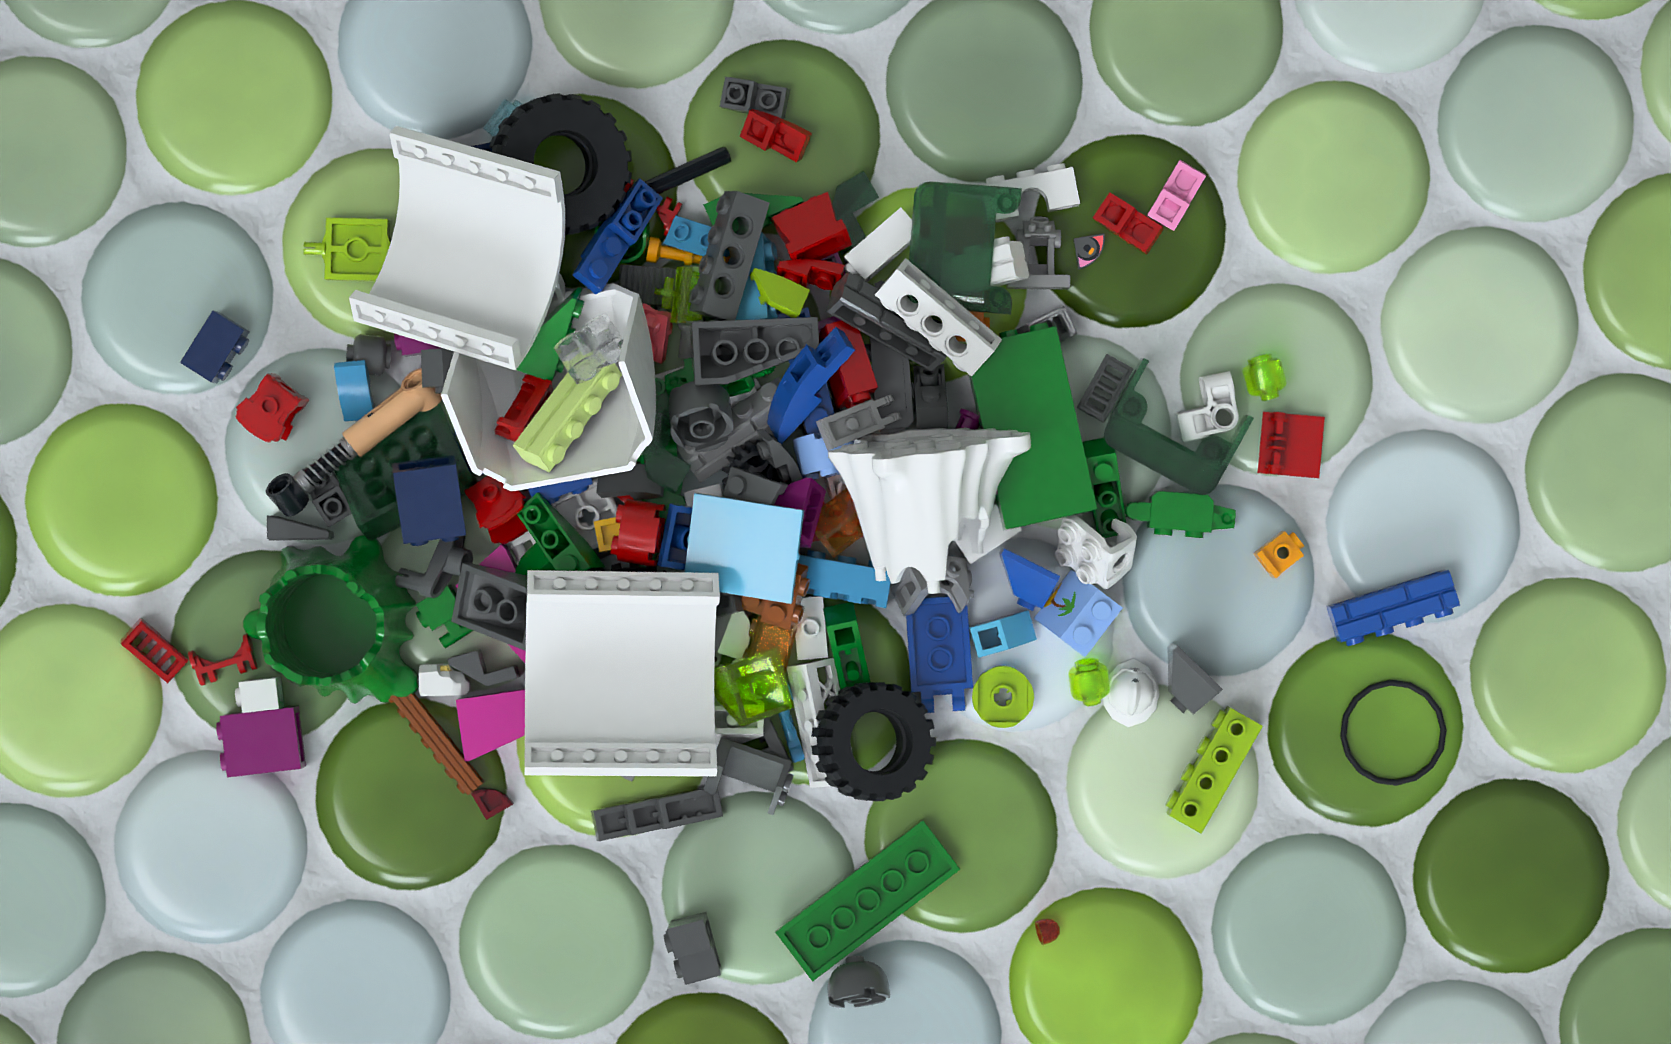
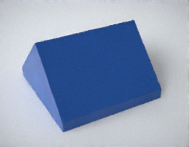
M670 503L657 566L685 570L688 548L687 537L689 536L692 515L691 506Z

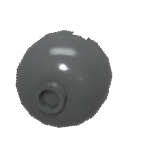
M863 956L846 958V964L838 966L831 973L828 981V1001L832 1007L845 1008L844 1002L854 1004V1007H863L886 1001V997L890 998L886 974L875 963L864 961Z

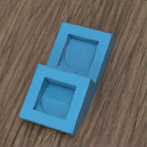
M366 361L334 363L337 390L344 421H358L375 408L370 391L371 380Z

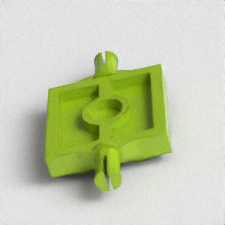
M326 218V233L322 243L304 242L303 247L315 249H303L304 255H322L325 263V280L376 281L391 243L389 238V220Z

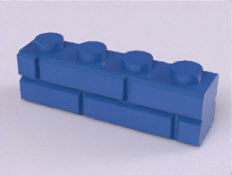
M1444 569L1326 607L1337 642L1345 641L1347 646H1351L1365 641L1364 635L1375 632L1376 637L1393 633V626L1405 623L1406 628L1424 623L1423 617L1434 614L1435 618L1451 615L1454 613L1452 608L1460 606V602L1454 588L1451 573L1449 570Z

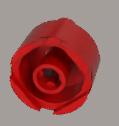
M627 499L625 505L618 504L615 522L620 523L619 535L613 536L611 544V554L617 555V561L656 567L658 560H652L653 554L660 553L665 518L659 517L660 511H666L664 504Z

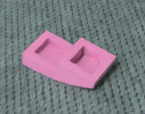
M1179 160L1147 216L1174 231L1204 181L1206 174Z

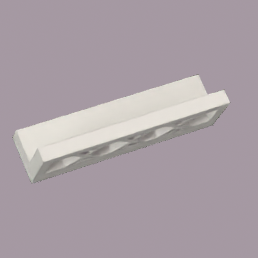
M834 658L787 667L810 788L830 786L825 781L827 775L819 772L815 765L820 760L818 755H812L811 746L817 745V737H811L812 728H818L820 721L815 718L819 710H825L824 702L826 698L838 696V691L840 690ZM825 666L827 676L824 685L819 681L817 668Z

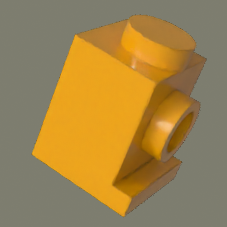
M1281 531L1253 554L1272 578H1277L1304 556L1300 550L1304 545L1294 532L1288 535L1286 531ZM1280 547H1285L1288 550V555L1284 559L1279 558L1277 555Z

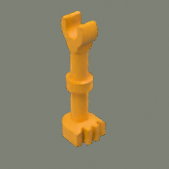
M650 237L646 262L656 264L659 257L683 261L684 265L688 266L692 265V263L700 264L702 256L674 247L664 246L660 238ZM723 256L724 261H725L726 263L729 261L730 256H728V257H724V256Z

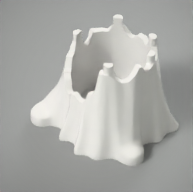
M970 428L913 429L892 434H869L854 440V444L843 445L839 449L828 451V458L842 476L853 499L875 569L876 581H886L885 572L887 571L890 582L892 584L898 583L906 568L913 567L919 570L927 581L929 594L940 593V580H945L948 545L953 540H962L964 524L968 529L972 553L982 554V541L986 528L990 525L998 485L1013 458L1031 448L1030 433L1018 432L1017 430H996L995 428L971 430Z

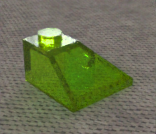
M777 648L714 666L715 697L740 726H745L794 708Z

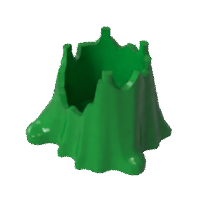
M371 535L357 536L341 556L331 554L322 546H316L309 550H300L289 546L283 548L280 554L282 559L281 569L273 576L270 587L265 593L260 595V608L249 612L243 620L245 633L252 638L262 641L265 663L270 665L276 673L283 675L299 687L305 685L313 686L324 697L329 696L336 690H341L346 694L348 700L354 704L360 702L367 695L374 696L383 703L389 702L390 696L407 697L411 693L414 695L419 688V676L415 670L403 662L399 655V649L403 643L414 637L413 632L406 626L405 618L407 613L416 606V601L410 596L406 588L396 586V576L402 575L389 568L386 564L379 540Z

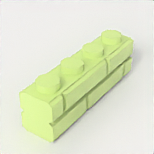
M588 348L583 351L513 444L525 462L538 466L550 473L553 467L563 460L567 448L574 439L581 436L585 424L592 415L599 412L602 402L609 392L617 388L622 374L614 361Z

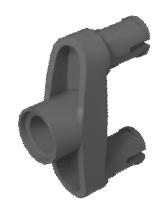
M460 536L458 540L444 542L440 539L427 571L423 574L407 570L406 568H400L398 573L403 576H396V586L419 591L422 596L437 598L453 575L460 576L462 563L468 562L473 564L472 551L463 548L465 536Z

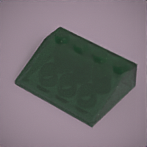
M441 403L429 411H420L362 457L357 455L353 460L348 459L346 465L341 464L339 466V471L334 470L355 523L369 541H373L401 527L392 463L455 455L460 496L465 495L464 490L478 482L475 473L471 471L459 439L455 435V431Z

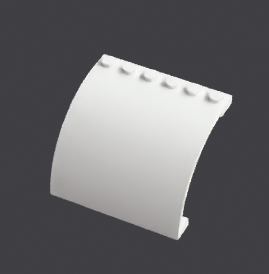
M395 126L390 132L394 158H397L399 162L400 174L396 223L388 253L370 293L355 290L349 297L353 319L362 324L516 370L532 347L550 307L560 272L565 240V203L561 173L557 170Z
M527 570L525 775L717 776L714 666L716 607L719 605L720 599L718 573Z

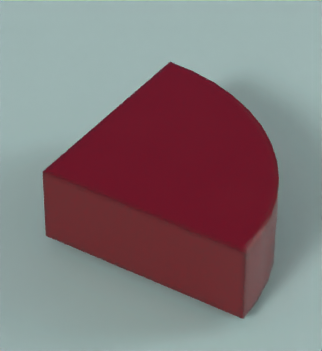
M479 789L471 793L486 820L514 804L506 794L496 789Z

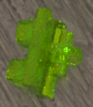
M677 267L674 290V278L665 277L664 289L655 288L654 295L663 296L661 308L671 309L673 297L670 321L672 323L686 324V321L702 320L703 315L689 311L691 302H689L690 290L697 285L700 275L699 272L692 271L693 267Z

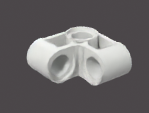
M1230 371L1199 377V386L1205 407L1176 412L1182 442L1194 441L1210 437V435L1224 433L1237 425L1239 414ZM1218 410H1226L1230 413L1231 423L1228 426H1221L1216 422L1215 415Z

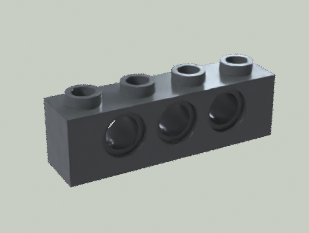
M724 191L716 206L718 214L715 224L708 233L707 241L709 245L706 255L702 257L699 264V279L690 294L691 306L689 311L718 321H733L736 319L770 204L769 202L739 191ZM735 218L739 223V229L736 233L732 229V223ZM726 248L730 252V259L727 263L723 258ZM718 278L721 281L719 293L714 288L715 281Z

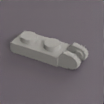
M892 394L875 401L871 399L816 421L827 450L829 451L885 428V425L902 419L899 412L891 413L883 419L880 417L877 408L891 404L894 401Z

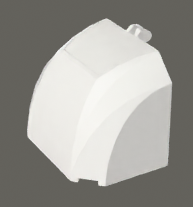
M560 273L555 288L556 294H553L546 317L573 292H566L565 283ZM614 283L606 284L604 289L596 295L588 288L582 289L580 300L585 301L579 319H573L571 327L576 328L575 336L571 346H565L563 354L567 355L568 359L563 373L557 372L552 381L553 391L586 348L614 361L622 376L617 388L609 392L603 400L599 412L591 416L585 424L581 436L573 440L565 451L563 460L556 464L550 473L538 466L525 462L514 448L513 444L515 442L496 435L494 430L498 425L496 423L498 418L505 416L521 390V385L524 382L522 379L526 373L457 352L453 353L441 396L473 473L479 476L484 473L504 483V488L510 491H517L631 471L638 457L653 440L656 414L655 368L652 344L639 294Z

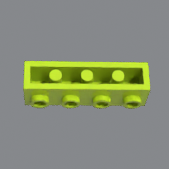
M1229 706L1224 711L1220 709L1211 723L1215 727L1209 738L1204 736L1196 749V752L1199 754L1194 765L1189 763L1180 778L1184 781L1179 791L1173 790L1165 804L1169 808L1166 813L1170 817L1200 834L1204 831L1263 727Z

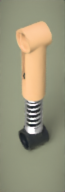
M422 368L410 372L404 378L401 387L342 433L343 438L339 439L340 443L338 445L334 443V448L331 450L327 449L325 455L320 454V459H313L314 463L311 466L307 464V469L304 471L300 470L293 476L284 473L275 477L268 484L266 495L286 517L300 513L308 504V494L315 489L314 486H319L321 480L326 481L327 475H333L332 471H339V466L341 464L346 465L348 459L353 460L357 455L360 457L365 455L420 411L426 412L436 407L442 400L441 394H436L435 388H422Z

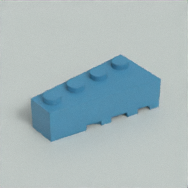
M808 550L807 556L800 555L798 563L809 566L806 578L810 579V585L807 594L831 599H843L844 601L859 604H873L882 608L887 607L890 579L886 571V581H876L875 569L871 560H869L868 566L856 564V558L838 555V560L835 561L825 559L826 553L812 550Z

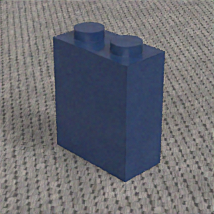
M455 455L392 463L403 544L410 543L412 546H421L427 544L429 540L437 539L451 542L458 540L460 536L466 535Z

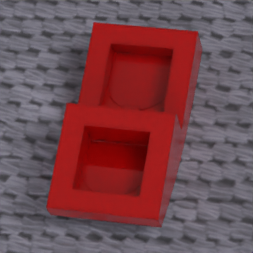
M751 109L739 137L764 151L772 148L797 163L802 160L812 133L772 114Z
M1110 192L1093 216L1096 222L1146 255L1164 230L1161 225L1141 214L1135 207Z

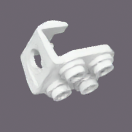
M1076 515L1068 516L1062 520L1058 530L1059 543L1055 551V558L1061 566L1073 568L1078 579L1083 584H1098L1103 589H1108L1132 568L1137 535L1127 523L1113 519L1111 528L1118 533L1116 543L1110 541L1107 545L1105 539ZM1119 559L1121 563L1117 566H1114V564L1117 563Z

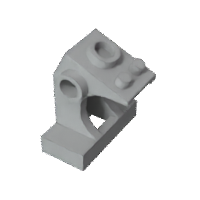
M1032 217L1030 221H1023V229H1017L1016 241H1021L1023 244L1029 277L1007 284L1006 289L1068 290L1070 288V275L1054 274V248H1060L1061 230H1055L1054 221H1049L1046 217ZM1047 246V264H1029V247Z
M947 556L944 581L948 585H943L940 582V593L947 594L957 612L961 613L965 606L969 604L970 598L974 597V590H969L972 574L970 570H967V560L965 558ZM907 567L900 582L895 583L891 588V592L903 616L915 613L928 594L927 581L921 572L913 567Z

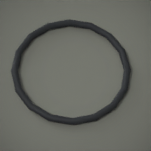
M1386 680L1369 685L1353 697L1343 714L1340 738L1345 756L1358 773L1375 783L1398 786L1417 781L1434 768L1444 750L1447 729L1441 708L1427 691L1411 682ZM1387 686L1409 688L1425 697L1436 712L1440 727L1438 749L1429 764L1416 774L1400 779L1377 777L1363 769L1351 754L1346 736L1348 719L1357 702L1372 690Z

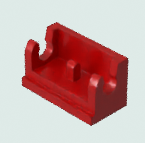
M525 374L522 379L524 382L521 385V390L505 416L499 417L496 421L498 425L494 429L495 434L515 442L552 394V381Z

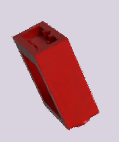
M842 320L826 324L819 333L820 344L837 327L845 332L855 349L848 360L827 381L836 410L844 407L848 409L871 399V395L878 388L860 331Z

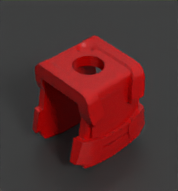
M268 373L260 382L257 391L249 399L246 397L235 407L238 409L235 417L246 430L265 442H278L281 439L286 441L293 428L291 423L294 417L304 409L309 399L282 381L281 377L277 374Z
M487 475L473 486L464 490V492L476 507V518L479 527L488 529L492 543L504 545L528 531L517 515L524 508L525 501L523 499L526 497L520 490L510 491L503 487L504 483Z

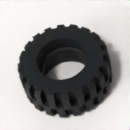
M885 682L857 683L852 687H845L839 690L838 696H831L825 702L826 710H819L815 718L820 721L818 728H812L811 737H817V745L811 746L812 755H818L820 760L815 764L818 771L827 775L825 781L830 786L837 787L839 793L858 800H894L902 797L903 792L910 793L916 788L915 781L923 780L928 774L924 769L925 765H932L934 755L930 754L931 746H936V737L930 736V730L935 727L933 720L926 719L924 716L928 712L923 703H916L917 696L910 691H902L901 686L885 684ZM870 712L883 714L891 722L896 734L894 755L890 762L878 771L863 769L855 760L851 750L853 728L864 714Z

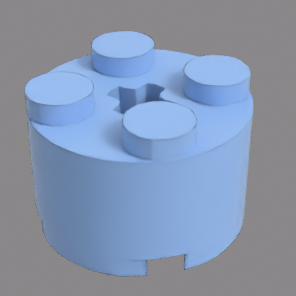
M813 433L793 439L794 452L803 479H820L819 473L821 477L825 478L840 475L828 458V450L821 433ZM851 441V442L846 443V444H844V445L854 444V441ZM841 445V446H839V447H836V448H834V449H831V450L839 449V448H841L843 445Z

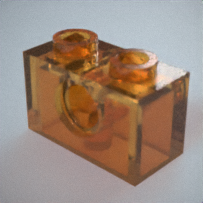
M847 488L822 506L815 530V535L833 558L863 536L854 502Z

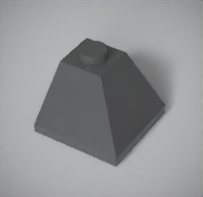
M1171 643L1167 647L1168 691L1174 696L1170 701L1182 713L1188 710L1195 714L1223 689L1179 646Z

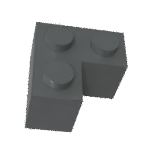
M707 912L671 921L665 931L666 934L663 936L667 952H673L675 959H677L673 961L677 978L683 977L684 983L687 985L721 976L722 968Z

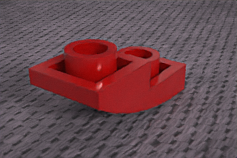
M815 259L786 260L779 262L777 275L807 289L812 284L823 290H833L836 282L844 276L845 265Z

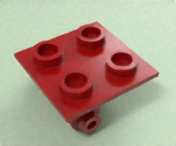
M1263 412L1257 473L1319 478L1325 417L1286 414L1283 412Z

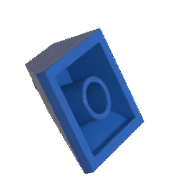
M1001 548L999 555L1012 593L1019 597L1017 604L1031 611L1034 610L1035 606L1042 609L1060 576L1005 548Z

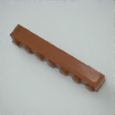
M411 693L407 697L390 696L389 702H394L398 706L397 712L402 718L406 717L409 720L411 730L415 734L417 732L420 734L422 744L427 749L431 748L434 752V759L439 764L442 762L446 767L445 773L451 779L454 777L458 783L456 786L462 794H471L485 782L470 762L464 760L463 753L415 693L414 695Z

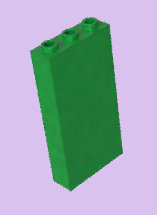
M1047 323L1029 326L1030 332L1018 334L1017 329L999 333V337L1002 340L996 350L973 376L968 374L980 429L995 428L996 430H1017L1018 432L1030 433L1031 448L1013 458L996 491L995 496L1003 531L1097 510L1057 327L1048 328Z

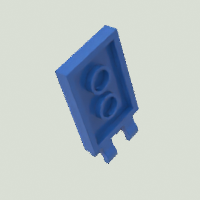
M949 597L924 598L915 613L906 616L911 693L921 692V703L927 708V713L935 712L933 696L952 694L953 711H965L964 689L973 688L968 607L966 605L962 612L958 613Z

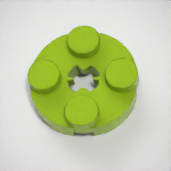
M996 666L983 672L978 677L972 690V703L979 717L986 723L997 728H1009L1020 723L1029 714L1034 703V692L1032 685L1023 673L1013 667ZM1000 688L1008 689L1006 693L1011 692L1012 695L1011 700H1006V705L1004 706L998 705L999 700L994 701V694L999 693Z

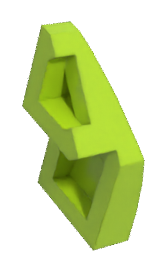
M757 268L751 271L749 276L751 281L755 280L760 292L758 298L761 305L767 303L791 318H797L800 315L810 292L809 289L768 271Z

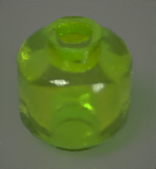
M1271 353L1248 359V365L1243 368L1242 373L1249 395L1260 396L1261 401L1279 397L1278 391L1284 389L1287 385L1281 360L1279 358H1272Z
M1096 658L1077 660L1074 663L1075 666L1070 668L1068 672L1071 696L1075 700L1083 702L1085 706L1098 705L1101 703V699L1110 693L1108 668L1103 663H1099V660Z

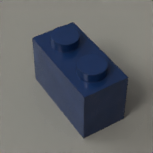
M212 310L180 363L211 383L217 384L219 380L224 381L233 368V365L230 363L236 353L240 355L247 347L249 339L246 337L250 331L220 312Z

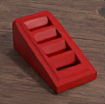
M142 618L120 640V644L167 683L189 661ZM144 631L147 635L136 646L133 641ZM154 639L157 643L145 654L142 650ZM163 647L167 651L155 663L152 658ZM173 655L176 660L164 671L161 667Z

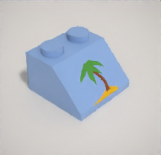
M1071 569L1034 619L1082 656L1086 657L1123 608L1092 584H1083L1078 579L1076 572Z

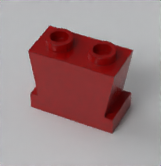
M828 191L821 195L813 196L808 201L793 208L785 209L778 215L771 217L778 235L786 244L785 246L791 260H821L852 245L843 220L837 221Z

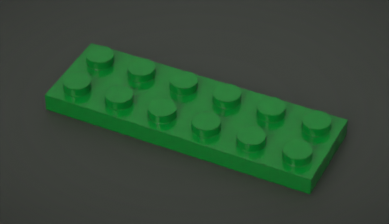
M922 819L786 922L775 933L813 982L957 873L960 867Z

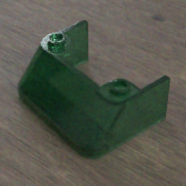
M1145 358L1140 359L1104 429L1105 442L1116 451L1195 494L1206 495L1211 493L1218 485L1254 418L1250 415H1243L1229 442L1218 436H1210L1200 442L1195 452L1141 423L1147 413L1148 406L1146 399L1140 393L1134 391V388L1149 360Z

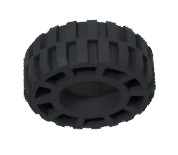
M557 93L530 100L515 108L511 115L504 118L499 124V131L496 136L492 137L489 147L492 148V153L534 164V155L538 145L551 136H565L580 148L585 160L583 181L576 190L564 194L565 235L593 229L601 221L613 215L615 212L614 208L617 204L622 203L627 194L624 188L631 181L632 172L628 171V162L632 161L631 150L626 151L624 141L627 140L624 131H618L615 126L617 120L610 112L605 114L600 110L601 105L592 100L585 101L579 95H561Z

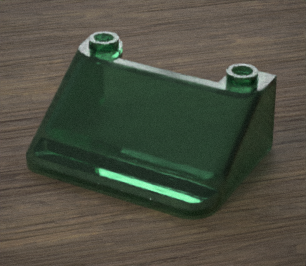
M932 181L920 184L914 194L909 261L968 311L1011 315L1012 298L1010 293L1003 287L990 286L996 213L1010 214L1014 212L1020 205L1022 188ZM907 295L911 302L918 303L914 296Z

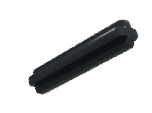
M721 147L645 181V183L655 192L661 194L730 163L731 156L726 147Z

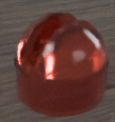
M1048 918L1035 921V929L1041 945L1051 943L1058 938L1060 928L1055 921Z

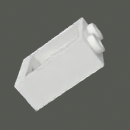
M899 208L844 256L846 273L850 272L860 275L868 282L921 236V230L906 212Z

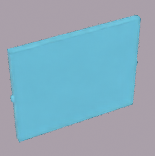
M694 493L690 531L687 537L688 548L685 572L718 573L719 592L792 604L797 564L800 559L799 548L804 510Z

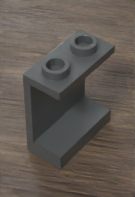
M721 737L716 750L717 776L707 777L703 791L715 795L722 775L774 792L768 814L774 815L776 806L784 805L794 776L788 773L792 762Z

